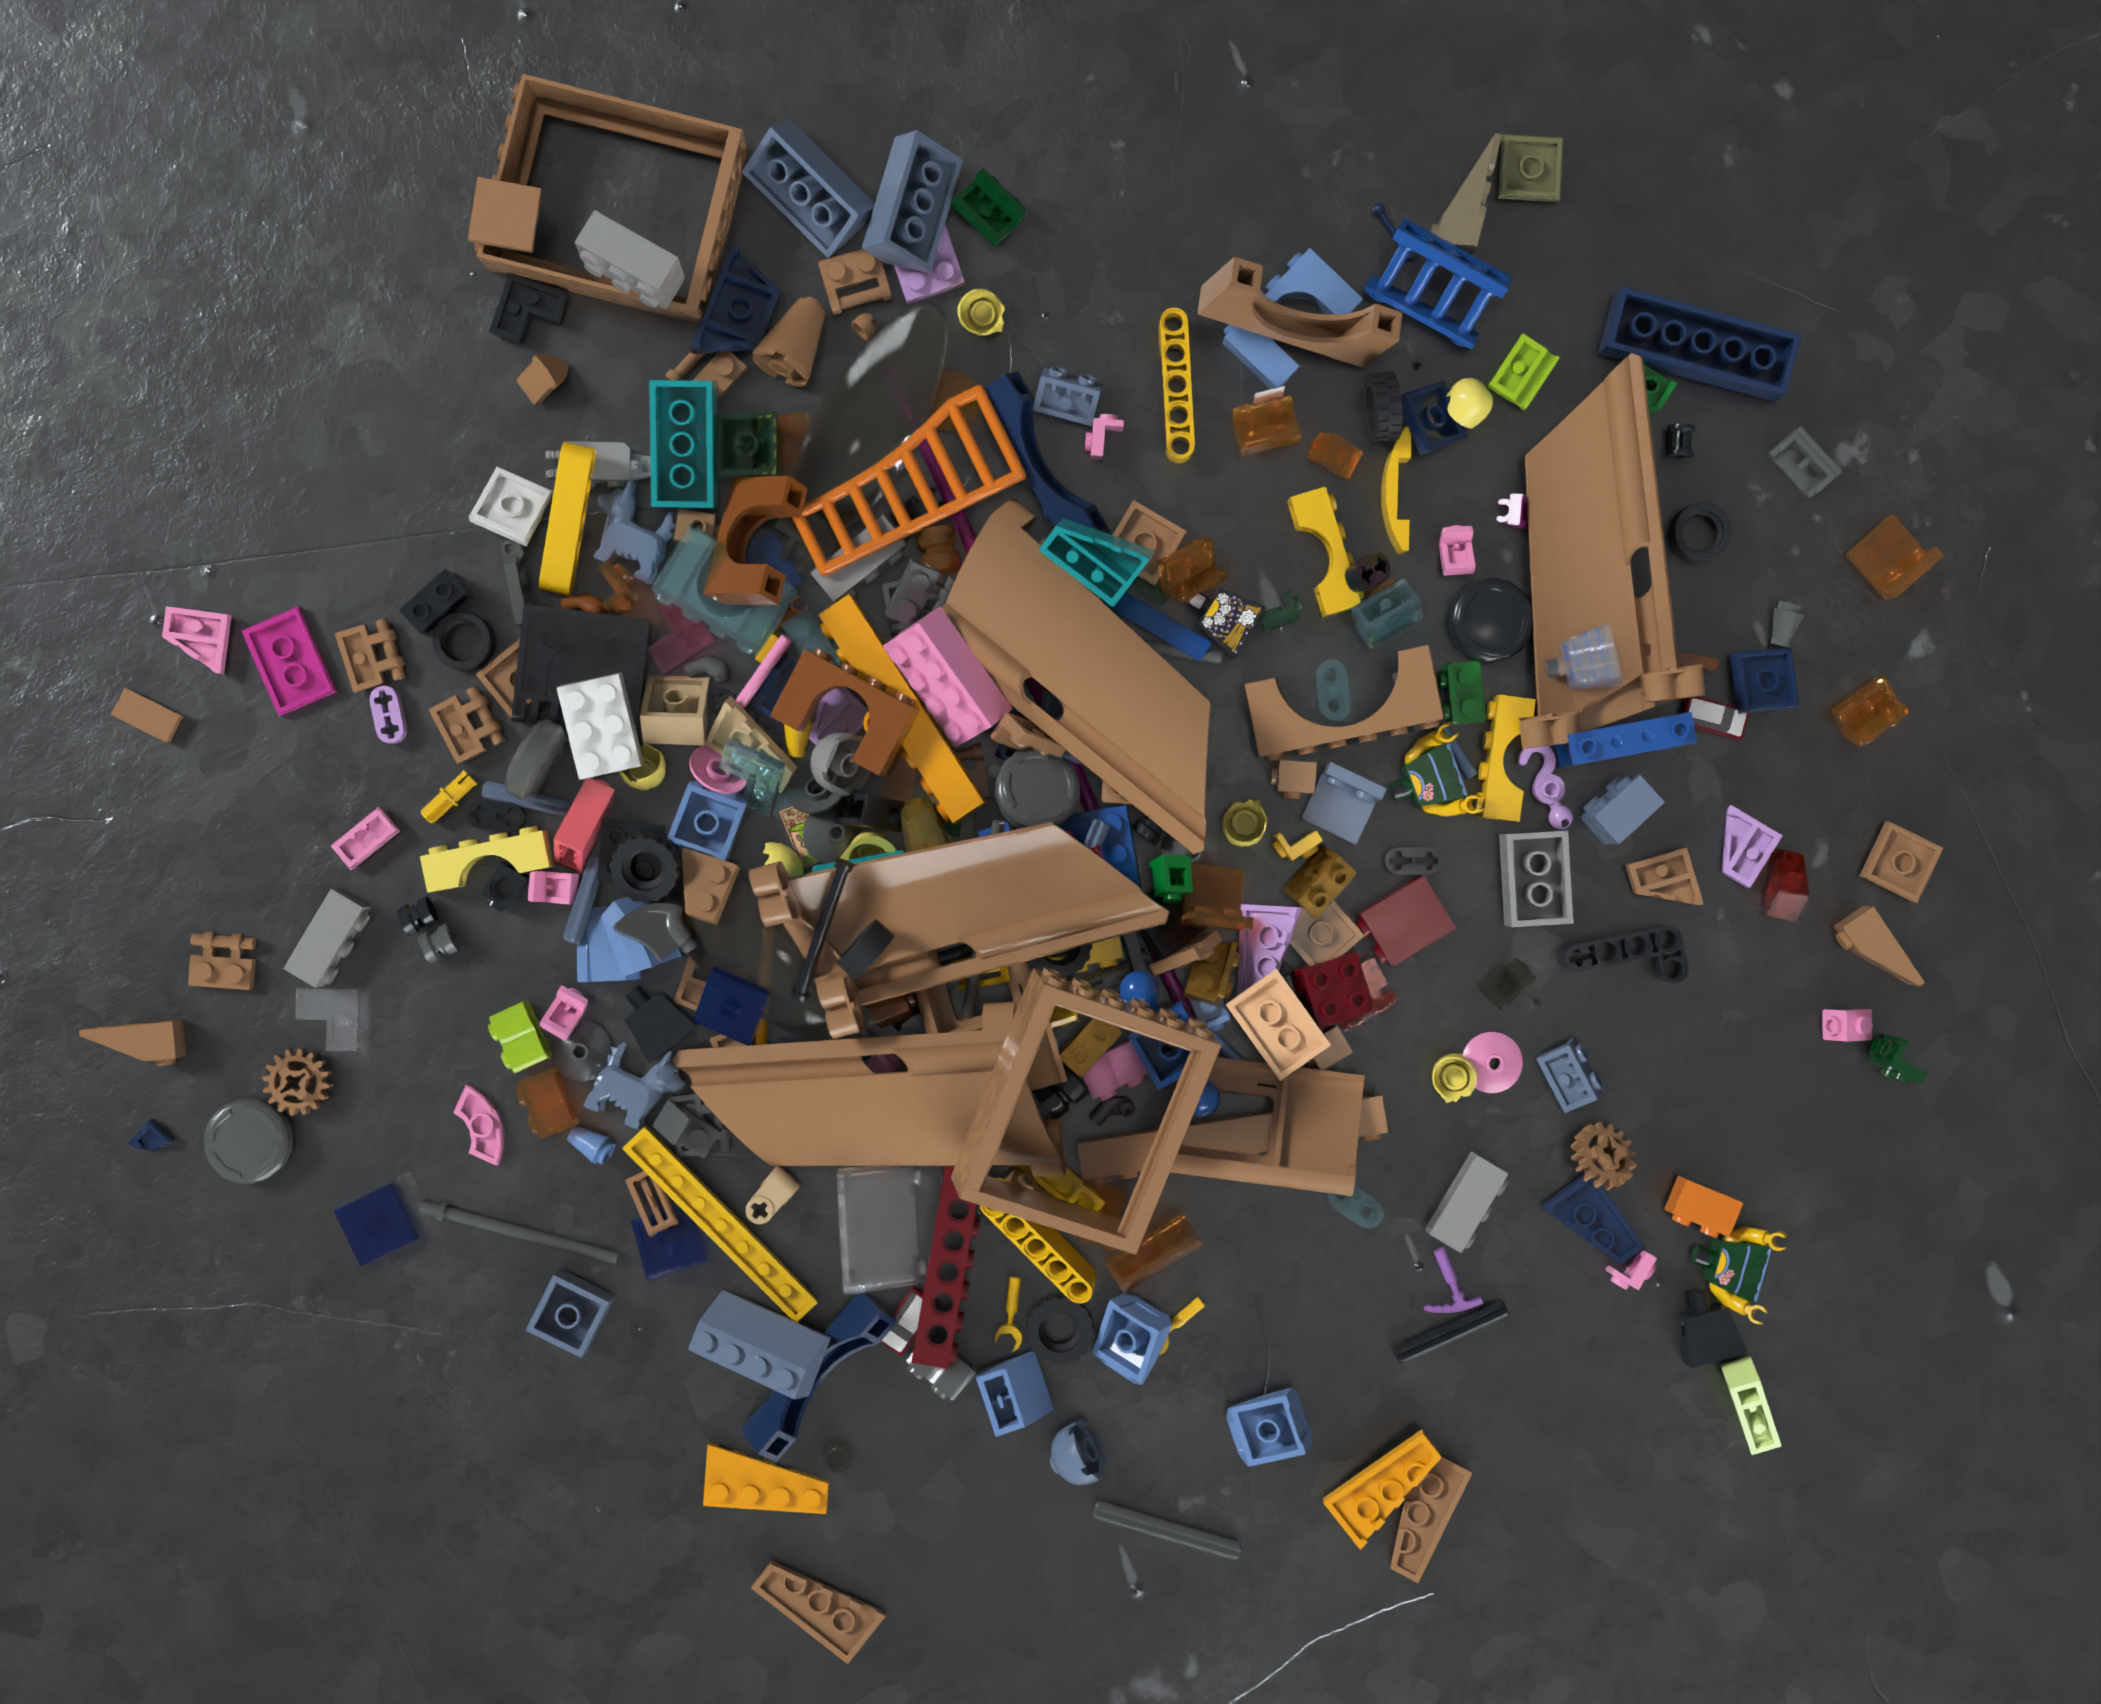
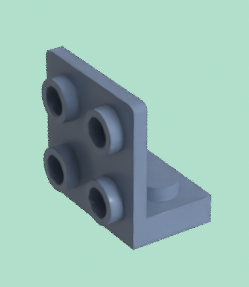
M1332 762L1326 763L1315 786V794L1311 795L1301 819L1352 844H1356L1376 802L1382 800L1387 788Z

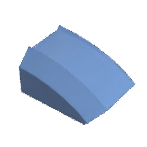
M698 780L689 781L667 839L674 843L675 848L679 852L684 847L728 862L748 802L740 791L732 794H723L706 788Z
M624 897L613 901L602 914L601 919L622 977L685 955L679 947L659 962L645 946L614 931V925L621 918L639 907L655 904L654 901H650V903H643V901L635 902L629 897Z
M609 906L592 907L582 941L580 944H577L578 982L621 981L643 978V970L625 977L621 975L601 919L602 914Z
M1122 1293L1109 1300L1092 1353L1106 1366L1134 1384L1142 1385L1154 1366L1171 1329L1172 1322L1169 1314H1164L1140 1299L1139 1296Z
M1293 1387L1247 1400L1229 1407L1227 1410L1226 1420L1237 1452L1249 1467L1305 1455L1312 1447V1430L1309 1427L1300 1395Z

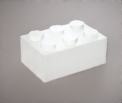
M622 672L557 687L579 780L639 767L644 763Z

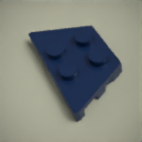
M731 245L691 344L690 353L703 354L754 350L764 338L779 300L780 290L770 280L765 279L762 272L754 264L751 265L740 254V249L735 245Z

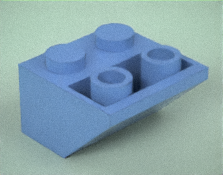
M1033 1351L977 1370L976 1380L995 1437L1024 1428L1054 1410L1037 1356Z

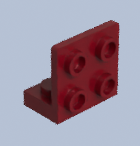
M1357 952L1339 956L1312 966L1292 969L1291 978L1296 994L1300 997L1299 1001L1319 1029L1374 1010Z

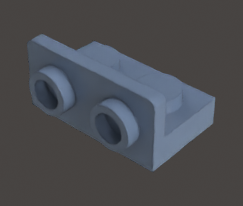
M1051 366L1050 369L1044 368L1040 377L1033 411L1092 426L1103 383L1097 382L1098 379L1091 375L1080 374L1078 377L1067 374L1068 371L1061 367Z
M1575 1037L1569 1039L1565 1045L1537 1057L1536 1060L1564 1113L1598 1100L1603 1091L1602 1079L1599 1073L1593 1071L1590 1067L1588 1052L1583 1044L1577 1042Z

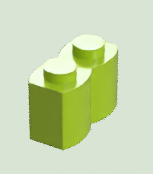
M528 1001L520 1002L489 1017L491 1022L488 1025L489 1032L495 1041L499 1040L504 1052L501 1053V1058L507 1069L512 1068L513 1072L517 1073L553 1057L548 1041L539 1027L537 1017Z

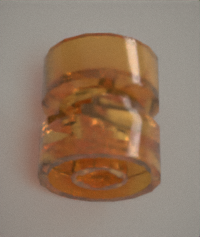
M954 525L933 526L915 533L918 550L924 552V555L920 558L922 563L939 569L942 574L961 569L959 551L953 549V545L957 542Z

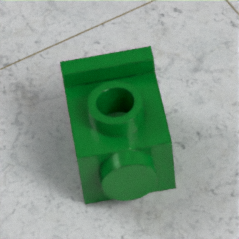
M1644 365L1645 382L1654 387L1653 391L1647 390L1649 413L1653 415L1662 408L1677 383L1674 381L1670 382Z
M1163 854L1149 862V868H1152L1154 897H1163L1164 903H1179L1183 897L1193 893L1191 856Z

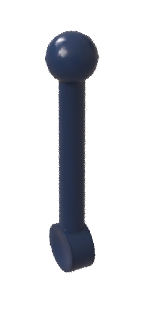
M1376 204L1373 207L1374 214L1381 217L1394 237L1397 230L1385 214L1384 205ZM1414 251L1409 252L1405 260L1411 259L1414 256Z

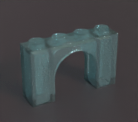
M689 523L652 585L651 591L655 593L654 598L665 606L670 607L674 604L683 609L681 614L695 623H698L700 619L710 625L708 630L716 636L724 639L727 635L737 641L735 646L743 652L751 655L754 651L758 654L771 634L774 633L798 593L797 587L785 580L779 605H748L736 612H721L711 608L703 601L698 592L697 579L702 567L716 546L717 539Z

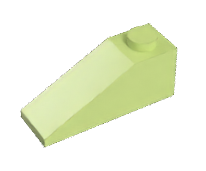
M1751 1356L1721 1364L1720 1366L1751 1454L1754 1455L1782 1447Z

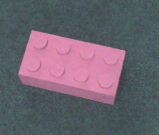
M941 606L904 629L883 645L891 660L898 667L955 748L992 727L1003 718L1006 712H1010L1013 709Z

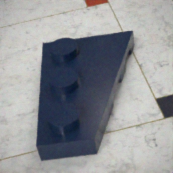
M1585 1174L1540 1206L1620 1265L1645 1248L1602 1185L1595 1188L1593 1179L1585 1182L1583 1180Z

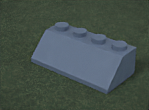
M791 119L769 128L742 170V173L828 259L833 257L855 236L872 215L875 203Z
M918 130L895 137L861 249L886 264L927 273L931 272L963 160Z
M724 1289L698 1321L688 1350L795 1400L810 1395L831 1337Z

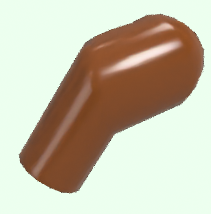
M588 592L561 599L563 609H582L585 612L607 614L604 609V602Z

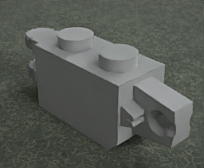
M568 441L569 443L596 448L590 489L595 488V484H607L609 489H625L628 481L635 483V480L651 478L650 456L635 454L624 442ZM546 451V459L559 461L560 451ZM557 469L547 470L546 478L556 480Z

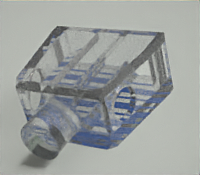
M1610 623L1564 640L1559 647L1561 657L1545 660L1548 678L1566 675L1567 684L1570 689L1617 687L1623 681Z

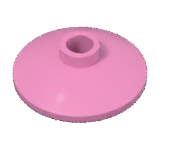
M707 745L695 749L690 757L689 766L693 776L703 786L712 791L723 794L737 793L746 786L749 780V773Z
M1481 1033L1471 1039L1463 1051V1055L1475 1064L1478 1074L1475 1088L1480 1091L1498 1093L1507 1090L1518 1080L1523 1067L1521 1051L1510 1037L1502 1033ZM1492 1058L1499 1060V1066L1496 1069H1491L1489 1066Z

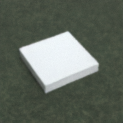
M496 467L469 515V521L527 546L553 498V491Z

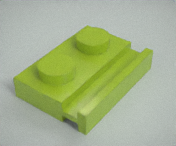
M1522 333L1487 387L1525 411L1560 357L1554 356L1548 352V349Z

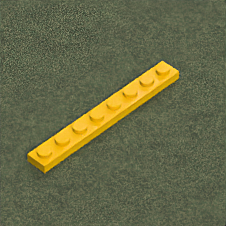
M647 1125L623 1146L622 1149L792 1320L798 1322L818 1303L819 1299Z

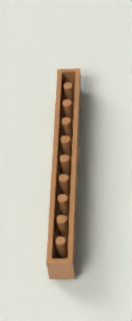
M1379 1093L1363 1095L1359 1137H1362V1141L1380 1139V1134L1388 1133L1383 1096ZM1273 1109L1190 1122L1182 1143L1189 1147L1259 1155L1261 1152L1269 1151ZM1159 1127L1076 1140L1082 1179L1089 1180V1184H1097L1108 1181V1176L1119 1175L1120 1179L1137 1177V1172L1143 1169Z

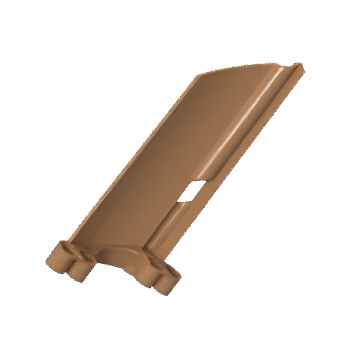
M1631 353L1566 418L1525 455L1538 716L1518 718L1522 749L1568 744V734L1594 730L1671 700L1706 695L1702 664L1679 667L1643 357ZM1646 547L1649 555L1652 584L1650 590L1643 597L1636 598L1633 590L1630 561L1637 549ZM1602 630L1604 631V635H1605V639H1606V644H1607V648H1608V652H1609V656H1610V661H1611V665H1612V669H1613V674H1614V678H1615V682H1616V686H1617V687H1615V685H1614L1613 676H1612V672H1611V668H1610V663H1609V659H1608V655H1607V650H1606V646H1605V642H1604ZM1597 632L1600 634L1612 687H1607L1594 634ZM1591 634H1592V639H1593V643H1594V647H1595V652H1596V656H1597V660H1598V665H1599V669H1600V673H1601V678H1602V682H1603V686H1604V687H1602V685H1601V680H1600V676H1599V672H1598V667H1597V663H1596V659H1595V654H1594V650H1593V646H1592V641H1591V637H1590ZM1586 636L1599 688H1594L1583 642V638ZM1579 639H1580V643H1581V647H1582V651H1583V656H1584V660H1585L1586 669H1587V673H1588V677H1589V681H1590V686H1591V688H1589V684H1588V680H1587V676H1586V671H1585V667H1584V663H1583V658H1582V654H1581V650H1580V645H1579V641H1578ZM1574 641L1576 642L1586 688H1581L1571 642ZM1566 644L1569 646L1578 689L1576 688L1572 667L1570 676L1573 689L1567 684L1565 674L1569 672L1570 666L1568 663L1562 662L1560 649L1564 646L1567 662L1571 665ZM1644 644L1651 645L1650 656L1646 655ZM1557 662L1560 674L1548 677L1545 664Z
M1050 822L854 863L852 872L847 875L814 972V981L817 986L820 1003L826 1011L828 1030L831 1037L836 1039L865 1030L861 1006L1166 924L1169 911L1152 900L1142 888L1091 849ZM781 861L750 869V883L754 894L758 897L759 912L765 927L783 923L806 959L836 868L789 877ZM877 919L894 934V938L872 965L855 980L837 965V961L863 930ZM962 942L969 945L976 952V957L940 966L929 958L927 952Z

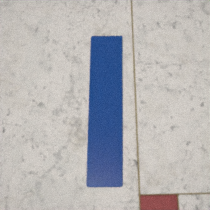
M1126 591L1114 607L1102 598H1099L1109 609L1198 661H1201L1211 645L1209 640Z

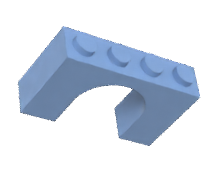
M1311 248L1304 254L1299 251L1288 262L1287 266L1290 269L1282 277L1277 274L1265 287L1269 290L1265 295L1276 303L1293 298L1303 299L1312 303L1326 315L1353 313L1363 301V298ZM1228 325L1223 332L1226 336L1222 344L1270 390L1282 387L1299 368V365L1272 338L1232 325Z

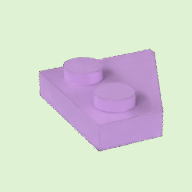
M845 687L834 689L820 700L817 715L808 738L816 745L824 736L835 732H846L856 735L864 727L863 720L869 710Z
M1730 805L1726 811L1721 873L1749 889L1783 835Z

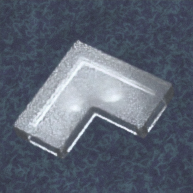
M296 988L295 1019L326 1020V1051L360 1050L361 989Z

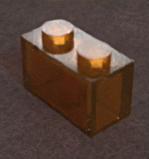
M556 1066L517 1082V1098L522 1106L527 1107L530 1114L528 1118L529 1127L534 1135L538 1134L540 1140L580 1123Z

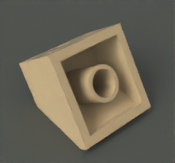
M648 675L640 712L643 743L705 746L709 723L707 697L710 692V677Z

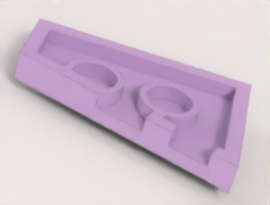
M1241 904L1239 953L1241 955L1238 963L1236 996L1275 968L1278 971L1280 970L1302 907Z

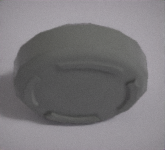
M550 719L539 721L531 728L526 739L519 745L507 769L505 787L508 794L525 801L534 798L541 791V787L547 778H550L564 751L567 735L563 726Z
M1030 747L1015 752L1003 763L995 780L994 798L1000 813L1015 827L1021 829L1050 822L1060 827L1072 816L1080 799V781L1074 767L1065 758L1049 753L1047 756H1043Z
M243 1098L224 1105L211 1117L204 1132V1150L209 1164L220 1176L235 1183L253 1184L274 1176L285 1166L292 1152L293 1132L288 1118L282 1112L277 1111L278 1107L276 1105L269 1104L263 1099Z

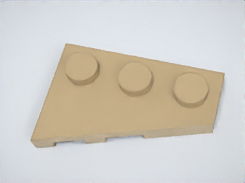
M730 695L724 702L708 734L705 745L782 794L798 767Z

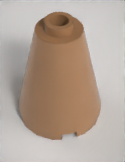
M813 297L799 298L758 343L752 353L754 354L752 360L762 371L774 379L777 374L787 378L785 384L790 386L802 387L806 385L810 379L826 314L821 302Z

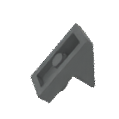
M670 1099L667 1100L652 1125L671 1144L679 1143L702 1158L707 1156L721 1133L720 1129Z

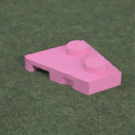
M166 606L162 637L211 668L213 672L224 674L232 615Z

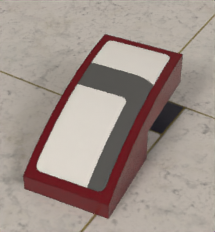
M1700 696L1685 698L1682 713L1692 712L1695 729L1742 741L1749 713L1738 714L1736 706Z
M912 1285L893 1313L898 1322L880 1342L900 1356L904 1354L917 1333L923 1291L915 1285Z

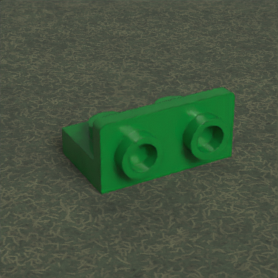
M1480 661L1445 663L1441 665L1442 671H1438V685L1440 689H1444L1445 701H1441L1445 717L1443 720L1447 719V722H1453L1450 726L1486 722Z

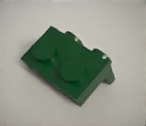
M983 168L977 173L974 181L957 194L951 202V205L994 247L1018 228L1027 212L1020 201L1013 197L999 184L994 176H991Z
M1882 1034L1880 1038H1876L1869 1049L1870 1056L1867 1061L1881 1068L1879 1074L1894 1082L1899 1081L1905 1085H1908L1909 1082L1922 1084L1927 1075L1926 1072L1901 1059L1909 1044L1907 1040Z

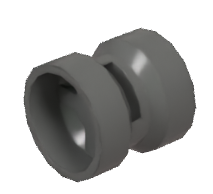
M449 923L438 926L437 931H434V933L426 931L418 935L419 946L429 963L439 960L442 954H453L460 951L458 938Z

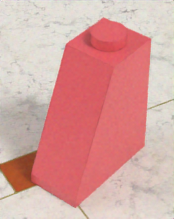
M591 778L585 779L554 837V863L583 874L588 857L592 855L602 832L603 819L607 820L615 802V789L606 781L601 779L593 780Z

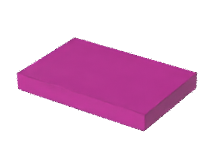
M297 606L242 630V634L278 716H283L338 692L301 607Z

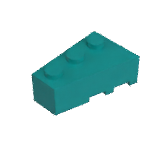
M1065 518L1056 525L1039 548L1041 553L1112 607L1116 605L1155 553V550Z

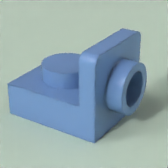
M1189 998L1196 1018L1206 1023L1207 1029L1216 1032L1227 1027L1226 1021L1231 1020V1017L1223 1000L1217 1007Z

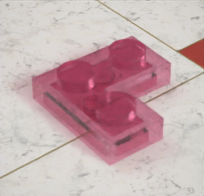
M682 589L656 605V608L672 632L648 647L647 650L663 675H666L714 644L716 640Z

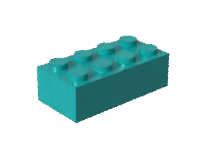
M649 380L651 507H719L718 382Z

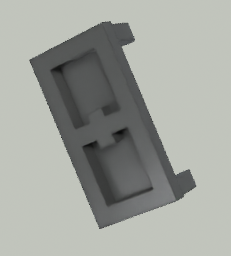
M1801 426L1791 431L1767 453L1771 460L1807 499L1811 498L1815 493H1819L1843 472Z

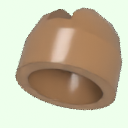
M863 313L851 322L854 331L865 341H869L878 330L877 320H873L874 316L869 313Z

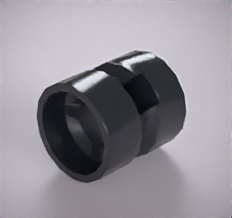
M1065 1063L1062 1064L1068 1081L1032 1091L1053 1118L1062 1117L1070 1110L1069 1104L1071 1102L1077 1104L1090 1093Z

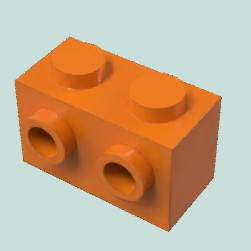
M1678 1175L1664 1209L1672 1213V1220L1689 1227L1690 1223L1694 1222L1701 1225L1700 1231L1707 1235L1718 1238L1720 1233L1730 1237L1743 1202Z

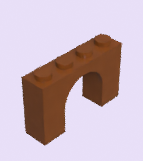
M790 476L732 478L703 594L723 605H779L786 575L768 564H747L746 549L754 531L765 521L772 518L801 517L808 490L807 487Z
M816 647L814 651L804 649L770 716L796 731H805L820 700L828 692L841 687H847L856 691L868 706L870 721L867 732L852 761L878 776H885L920 710L912 705L915 700L901 692H897L895 696L885 691L887 685L873 677H870L869 681L858 676L860 670L845 662L841 666L831 661L833 656Z

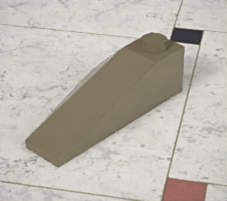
M1495 133L1438 224L1433 223L1430 230L1433 234L1470 254L1473 253L1478 245L1487 207L1484 204L1492 184L1487 181L1488 176L1491 177L1494 171L1502 135Z

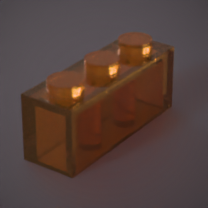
M1184 1213L1145 1236L1142 1239L1137 1254L1121 1251L1104 1263L1122 1292L1126 1294L1202 1246V1243Z

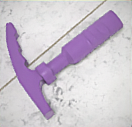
M1445 1247L1435 1249L1433 1251L1446 1283L1452 1289V1298L1455 1302L1451 1305L1447 1303L1443 1306L1427 1304L1423 1306L1424 1310L1433 1313H1453L1483 1304L1480 1296L1468 1300L1463 1299L1465 1298L1464 1292L1459 1289L1457 1284L1458 1278Z

